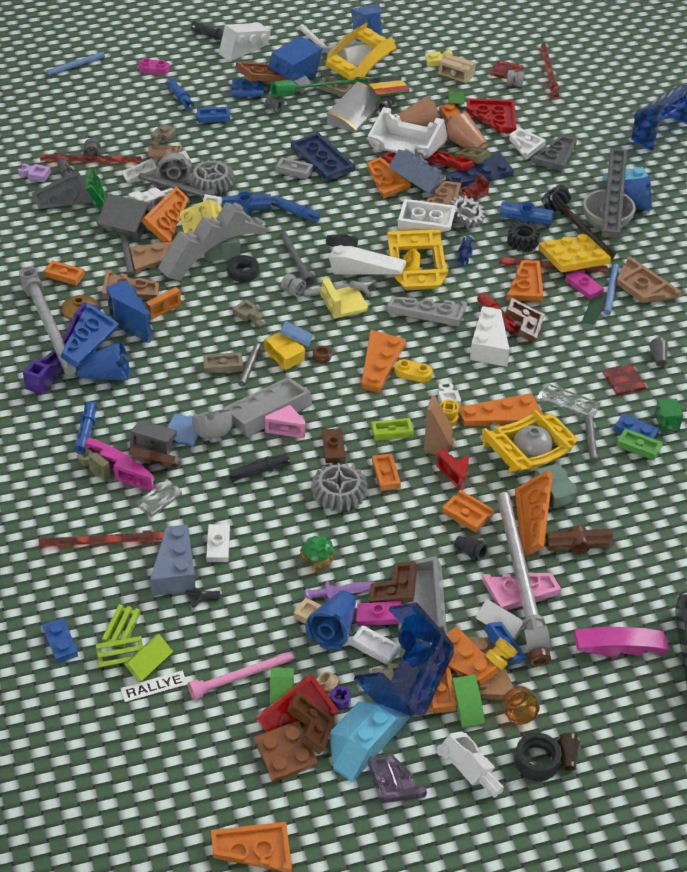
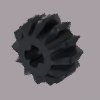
M557 185L548 190L541 200L545 209L556 212L565 207L566 204H569L572 197L570 191L564 185Z

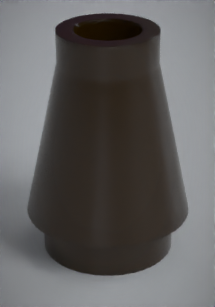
M574 733L560 734L557 743L560 745L562 752V769L574 771L576 770L581 741L578 740V735Z

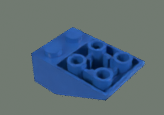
M128 280L106 286L110 317L119 323V328L150 343L152 328L149 320H151L149 310L144 308L141 297L138 298L135 287H131Z

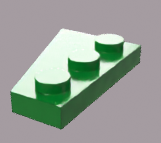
M91 167L86 170L85 190L91 196L95 207H99L102 210L106 196L101 179Z

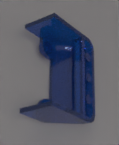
M687 84L665 91V93L637 110L634 114L635 120L631 140L653 150L659 122L669 115L687 124Z
M417 602L390 606L389 611L402 625L398 632V641L405 650L391 681L383 672L355 675L354 680L377 704L413 717L423 716L426 714L453 657L454 646L449 637Z

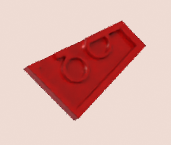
M308 674L254 718L265 733L299 721L287 711L291 698L297 691L329 715L337 713L339 710L313 674Z

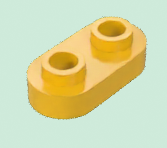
M413 248L402 258V260H406L403 271L420 269V253Z
M403 359L395 363L394 372L400 378L425 383L432 379L433 370L427 364Z

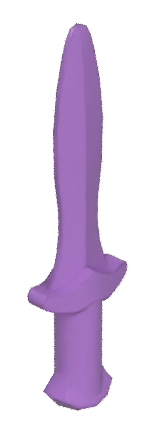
M327 581L325 588L316 590L307 588L304 597L310 600L326 597L329 600L339 591H347L351 594L369 591L371 583L375 582H356L343 586H331Z

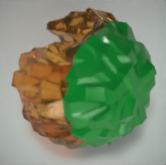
M324 536L308 538L300 549V557L305 563L310 559L314 569L323 570L324 567L329 566L333 562L335 557L332 541L324 538Z

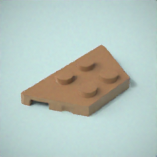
M630 256L627 258L626 264L623 266L616 285L642 303L675 299L681 295L679 289Z

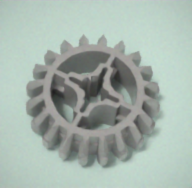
M215 159L213 161H201V163H196L195 166L191 167L188 181L193 188L203 191L212 189L216 190L219 195H222V193H227L228 190H231L234 183V173L231 166H228L227 163H222V161L217 162Z
M338 462L337 465L330 463L328 467L323 466L321 470H317L316 475L312 479L311 491L318 505L323 504L324 509L329 507L331 511L338 509L341 513L342 509H346L349 512L351 507L356 509L358 504H362L363 499L367 495L368 484L365 475L361 473V469L356 470L355 465L349 467L347 463L340 465Z

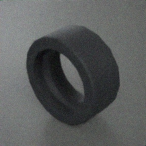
M540 732L529 733L523 736L517 743L514 757L515 766L520 774L527 779L546 781L558 772L562 752L560 745L551 736ZM530 748L544 749L552 756V762L544 766L533 765L525 759L524 751Z

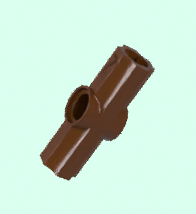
M577 525L571 527L568 531L546 532V548L548 551L572 550L573 553L583 554L591 548H610L613 546L611 529L587 530L584 526Z

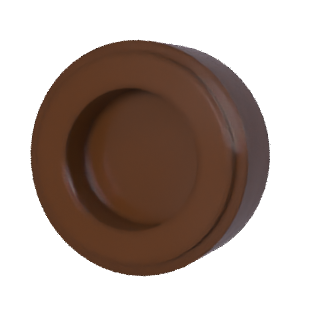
M321 345L313 349V360L315 362L327 363L331 360L332 351L329 347Z
M536 648L527 654L529 664L535 667L547 665L551 661L550 650L547 648Z

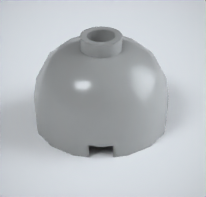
M171 152L165 154L160 158L157 165V177L185 185L189 174H191V166L188 159L179 153Z
M230 409L215 410V412L210 413L204 412L192 416V425L197 435L209 439L210 442L221 441V436L228 434L233 424Z
M525 426L516 433L513 439V443L527 458L540 456L552 451V438L548 431L540 426Z

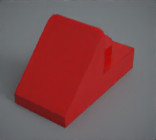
M445 449L438 451L436 467L459 490H464L469 455L456 461Z

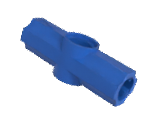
M244 191L240 192L237 196L222 197V208L226 202L230 204L237 203L244 208L243 211L247 215L251 214L253 210L272 209L271 194L252 195L250 192Z
M502 201L499 216L521 221V223L527 221V224L531 222L551 226L554 212L553 210L536 208L530 202L514 204Z

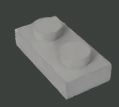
M283 157L275 166V172L301 179H307L313 171V164Z

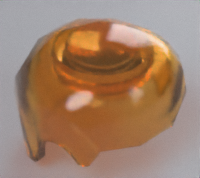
M519 686L512 688L504 695L502 708L511 723L524 725L537 717L540 705L531 689Z

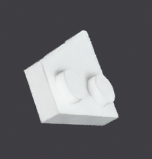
M521 128L516 129L509 135V141L525 159H529L543 148L546 143L545 139Z

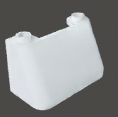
M383 107L368 134V140L374 149L397 153L398 149H408L417 157L427 159L444 145L447 140L444 119L436 118L434 124L430 122L425 127L401 122L400 116L394 117L391 114L390 108Z

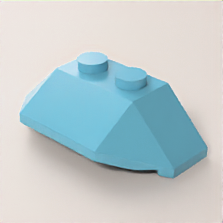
M358 701L330 732L333 770L353 783L410 719V715L391 703Z

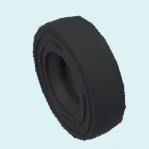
M337 234L327 235L326 245L332 247L340 245L357 247L358 237Z
M248 255L235 256L227 264L228 276L238 282L254 280L259 274V263L255 258ZM246 266L250 269L246 271L237 270L236 268Z

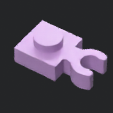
M22 164V169H18L19 176H28L29 180L45 182L51 173L50 167L34 164L33 167L28 164Z

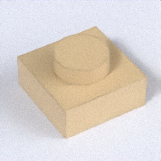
M305 598L294 611V618L306 623L309 615L321 605Z

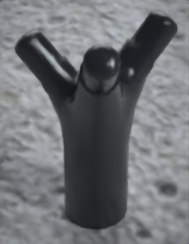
M195 587L193 591L186 590L185 592L186 595L196 597V600L191 605L193 608L205 600H220V591H202Z

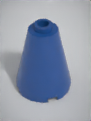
M650 176L626 182L624 184V194L634 201L635 209L651 211Z
M116 342L92 353L76 368L75 375H78L80 379L128 380L130 377L129 361H126L125 358L127 352L123 343Z
M339 591L311 613L305 623L306 633L312 641L316 640L319 642L320 647L324 649H340L349 638L356 605L355 597L347 591Z

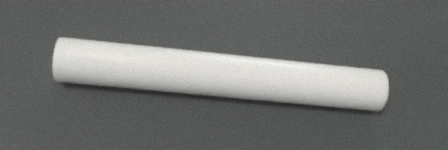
M301 24L299 29L316 45L323 48L324 51V47L327 46Z

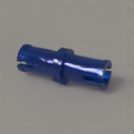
M470 236L463 237L462 245L458 249L459 257L457 262L462 266L468 264L469 257L472 255L473 238Z

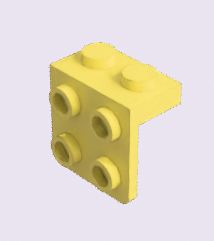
M208 199L182 210L180 218L184 233H193L202 217L209 219L213 217L216 219L222 207Z
M329 277L322 279V287L319 288L320 295L334 319L368 310V306L358 289L345 287L335 290Z

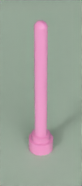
M288 652L205 682L196 679L188 682L189 693L193 700L202 698L203 694H206L210 689L290 662L294 659V655Z

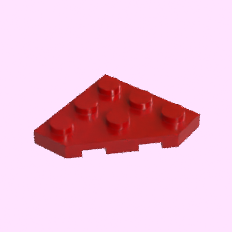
M467 98L466 112L500 133L509 134L516 130L515 100Z

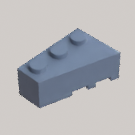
M398 149L389 165L390 169L429 194H435V190L445 178L441 174L442 171L434 166L431 167L427 164L426 160L417 157L408 149Z
M188 524L166 527L150 578L152 596L184 593L186 590L193 591L196 587Z

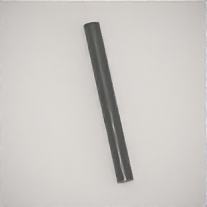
M120 232L127 274L129 277H133L135 272L127 233Z

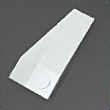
M334 246L329 255L334 275L401 274L406 265V260L352 246Z

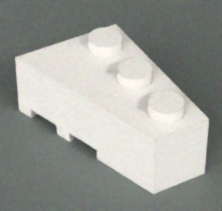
M260 23L225 25L219 55L228 61H232L268 45L271 30Z
M482 306L472 340L470 360L507 367L509 345L502 312L500 309Z

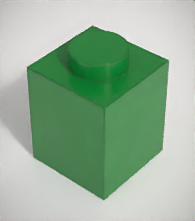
M677 399L657 401L655 417L661 431L680 429L683 413Z

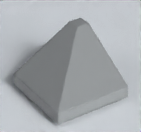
M306 76L294 81L296 86L311 84ZM314 87L299 88L298 90L303 95L313 90Z

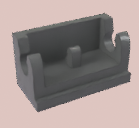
M140 420L130 431V447L169 455L176 445L172 441L177 436V431Z

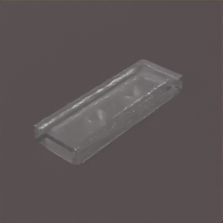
M549 383L544 385L538 395V400L584 417L587 414H591L594 418L600 408V402Z

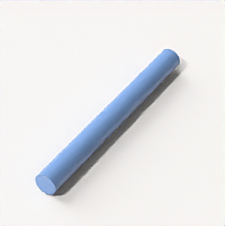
M100 52L47 70V75L51 76L105 58V54Z
M613 264L611 268L604 307L605 315H610L612 311L619 270L618 264Z

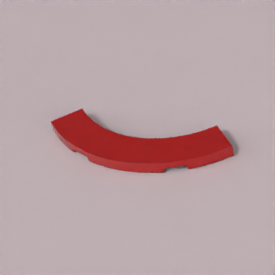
M436 151L429 158L424 159L428 163L441 164L460 171L475 168L473 160L460 155L458 158L453 157L447 152ZM396 153L383 154L382 158L390 164Z

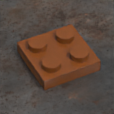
M299 721L254 737V742L272 783L317 766L318 762L312 749L300 741L303 729Z

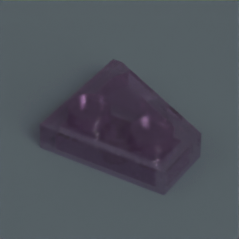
M393 754L369 757L367 763L381 804L426 797L427 789L424 786L420 788L412 780L413 775L401 766L400 761Z

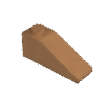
M431 396L427 408L424 453L437 455V452L442 449L449 453V450H453L455 445V438L452 437L453 428L436 396Z

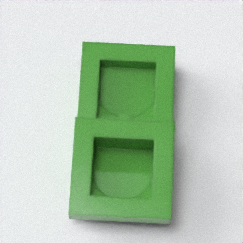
M449 91L448 103L464 104L465 92Z
M475 674L453 678L451 683L457 701L456 710L461 728L484 725V712Z

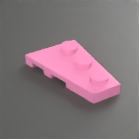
M529 573L535 602L560 595L561 588L552 573ZM490 574L482 575V581L495 604L506 611L523 606L516 576L511 577V574H502V577H491Z

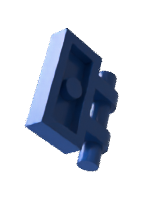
M243 78L232 79V97H263L264 82H251Z

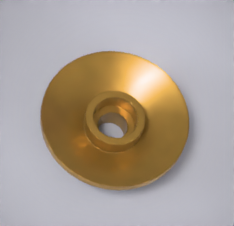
M75 295L62 303L61 312L64 317L72 320L74 312L83 302L98 306V302L91 296Z

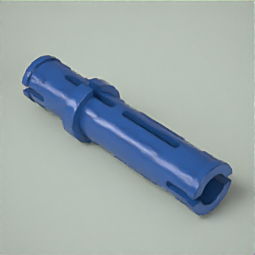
M169 78L171 83L167 80V87L175 94L177 101L183 104L185 109L191 110L192 108L189 105L194 107V102L190 99L189 94L182 90L174 78Z
M277 195L272 199V201H275V203H271L272 206L294 213L299 218H306L316 223L320 220L318 216H321V213L308 208L307 205H299Z
M91 401L85 403L84 412L79 419L80 428L74 446V451L78 454L86 453L85 442L90 438L92 427L96 422L95 413L97 405Z

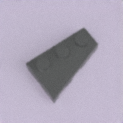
M565 135L559 136L550 143L547 149L543 148L538 156L534 155L531 158V163L563 171L577 144V138Z
M79 171L31 193L39 209L93 203L91 196L85 190V183Z

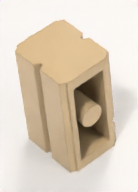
M447 53L439 63V75L468 83L475 74L476 63Z

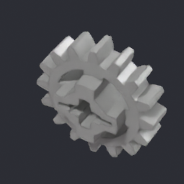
M460 195L457 198L454 197L449 204L456 206L454 222H460V226L464 224L467 228L470 226L475 228L476 225L479 227L485 218L486 212L482 210L483 206L478 205V201L474 202L473 198L468 199L467 196H464V198Z

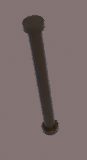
M567 204L559 210L562 215H566L584 234L588 235L611 259L616 256V251L610 249L570 210Z

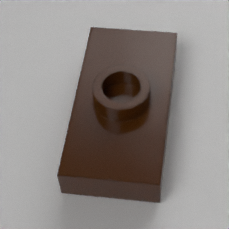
M342 428L322 429L325 463L346 462Z

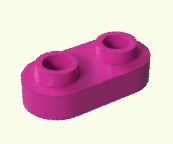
M144 58L139 62V70L143 73L164 75L170 71L169 63L165 60Z

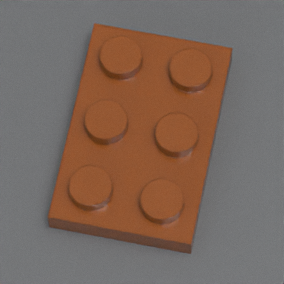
M237 61L235 68L251 82L262 81L270 83L288 80L268 68V63Z

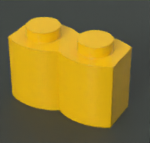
M280 332L264 339L265 351L272 359L276 360L282 369L287 370L305 361L306 351L304 346Z

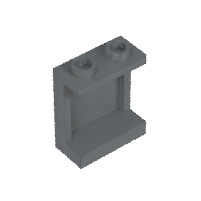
M109 194L107 200L104 201L101 214L97 216L96 223L101 232H105L106 229L130 234L133 240L140 241L146 227L141 220L151 211V208L147 202Z

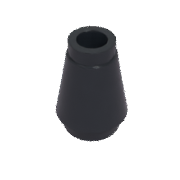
M458 536L454 542L455 548L473 560H482L487 553L488 547L484 544L483 540Z

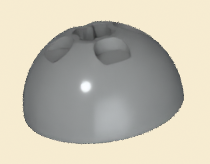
M606 189L589 193L583 201L586 219L599 230H602ZM626 194L623 196L621 228L630 222L636 208L634 201Z

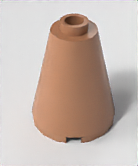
M431 96L424 97L398 113L397 115L400 116L401 122L425 127L430 122L434 124L435 119L439 118L434 101L429 100Z
M463 111L462 114L458 112L447 122L446 133L448 140L463 148L487 150L488 142L467 112Z

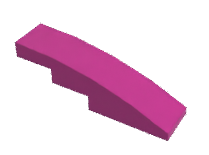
M92 438L87 439L85 442L86 449H90L93 453H98L109 462L110 471L115 473V480L153 492V475L140 463L108 444Z
M596 627L573 631L577 651L617 658L620 653L641 656L645 651L665 655L669 650L664 631L632 627Z

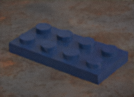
M319 132L291 142V149L306 163L313 164V169L326 181L355 171V165Z

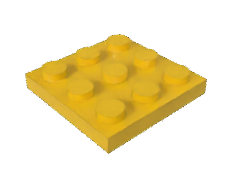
M580 234L576 237H563L558 240H546V242L539 243L538 247L560 272L611 263V257L586 234Z

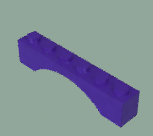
M83 302L74 312L71 323L62 338L65 345L84 312L87 302ZM91 304L92 306L101 311V308L99 306ZM55 349L44 358L33 360L23 371L26 390L43 395L61 374L63 367Z

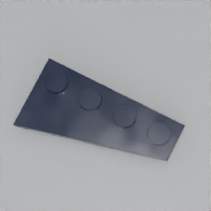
M498 152L485 159L483 163L475 164V168L464 171L456 170L447 174L446 181L461 183V188L511 177L514 175V170L502 154Z

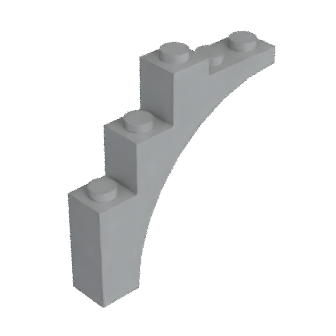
M226 202L216 219L213 217L210 219L202 217L193 233L179 231L158 268L168 278L181 281L195 261L218 243L242 234L265 235L268 229L263 225L264 222L257 217L253 219L243 211L244 208L239 204Z

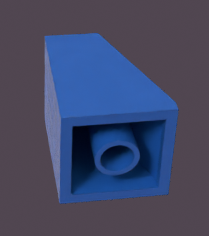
M380 3L351 9L353 30L368 22L367 28L383 36Z
M299 36L272 52L268 68L288 80H297L303 76H306L308 79L315 78L323 48Z

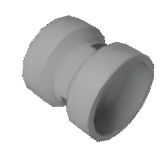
M508 70L506 86L516 85L522 88L524 72Z
M291 273L286 274L281 281V289L286 292L290 291L296 297H300L306 288V282L300 278L296 279V276Z

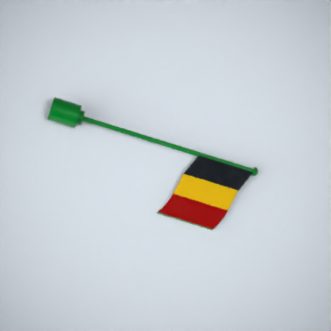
M401 73L297 86L292 80L273 81L270 86L271 94L274 98L293 96L296 89L353 83L357 81H367L369 87L375 92L376 97L409 93V87L402 81Z

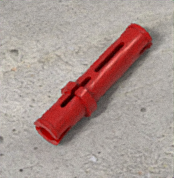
M486 292L481 293L484 299L478 295L477 301L484 307L501 310L505 329L510 335L515 334L512 328L516 332L519 330V326L509 316L505 315L497 301H493Z

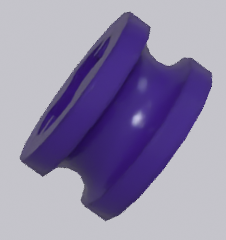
M337 686L330 692V699L338 710L348 708L351 703V692L344 686ZM340 695H341V698H343V696H344L345 698H344V700H340V698H338V700H337V696H340Z

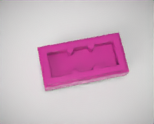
M580 269L566 275L565 281L589 300L602 294L604 291L602 286Z
M402 601L357 604V626L402 624Z

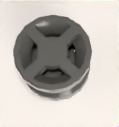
M269 94L265 101V107L273 109L276 113L281 112L285 105L284 98H274L272 94Z
M87 139L84 143V157L89 160L97 159L100 155V142L96 139Z

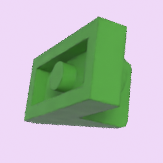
M271 668L270 705L294 686V668Z

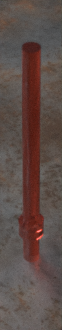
M541 44L540 47L550 82V92L555 99H558L560 97L559 85L555 80L546 44Z
M40 154V161H53L54 163L63 158L67 159V161L142 162L141 156Z
M500 257L499 264L520 266L522 260L540 261V267L557 269L550 261ZM600 265L580 270L585 271V273H607L608 266Z
M145 530L143 533L39 538V547L141 541L143 543H152V541L162 540L165 532Z

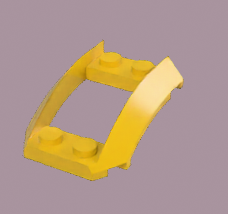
M367 22L345 35L327 54L325 66L348 80H355L356 77L364 79L375 64L386 57L390 51H396V46L392 37L385 39V37L375 33L372 29L367 28ZM356 38L374 48L357 67L337 55L348 43Z
M441 229L388 231L389 254L391 257L400 259L399 250H411L413 248L432 249L435 269L402 271L401 274H393L405 290L440 288L448 274L441 241Z
M533 410L532 414L517 422L495 427L491 431H488L487 428L482 430L483 448L492 447L510 467L507 473L524 471L548 464L571 451L578 440L554 414L545 413L544 416L537 410ZM535 425L548 431L555 444L559 447L540 456L527 458L512 441L521 428Z

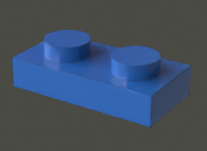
M229 107L197 108L198 123H223L230 121Z
M624 413L614 426V431L622 434L625 428L653 439L659 434V428Z
M64 618L42 625L56 664L78 657V651Z
M502 622L488 623L483 628L488 635L489 641L495 646V642L501 637L517 650L518 653L507 661L508 665L520 664L526 659V656Z

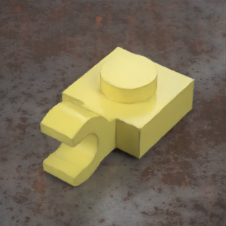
M446 50L443 54L436 51L425 53L427 67L439 66L440 61L447 53L453 55L452 50Z

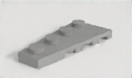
M391 297L387 305V312L394 315L409 316L413 319H424L433 323L439 322L459 327L467 308V302L461 301V304H452V301L444 300V303H434L433 299L418 302L416 298Z

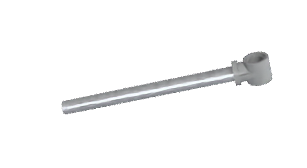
M32 266L24 267L19 271L22 289L27 295L32 297L65 374L72 375L75 373L76 368L60 358L65 343L43 297V285L39 279L37 269Z
M502 492L497 495V500L525 614L522 624L527 649L530 652L536 648H551L547 625L545 626L543 616L538 614L510 496L507 492Z

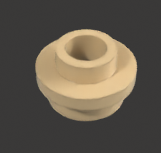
M329 671L320 674L316 679L326 693H330L339 681L337 676Z

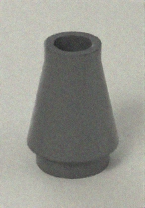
M661 337L654 338L649 348L656 365L662 367L667 365L668 342Z

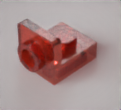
M479 173L476 175L475 183L462 188V194L467 196L468 199L473 198V201L488 195L489 181Z

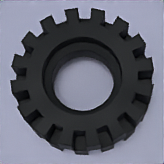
M518 221V224L514 222L508 228L507 243L509 246H512V249L517 248V251L523 250V252H526L527 249L532 251V248L536 249V246L538 247L540 229L531 222L527 224V221H524V223Z

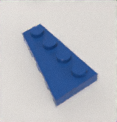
M87 303L60 358L77 368L117 330L119 323Z

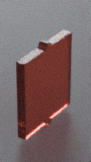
M498 60L493 66L490 76L507 79L508 70L519 72L523 70L524 65Z
M632 364L603 370V375L617 396L627 393L633 394V392L646 389V385Z

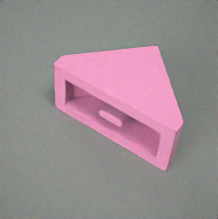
M288 405L265 417V433L305 439V421Z

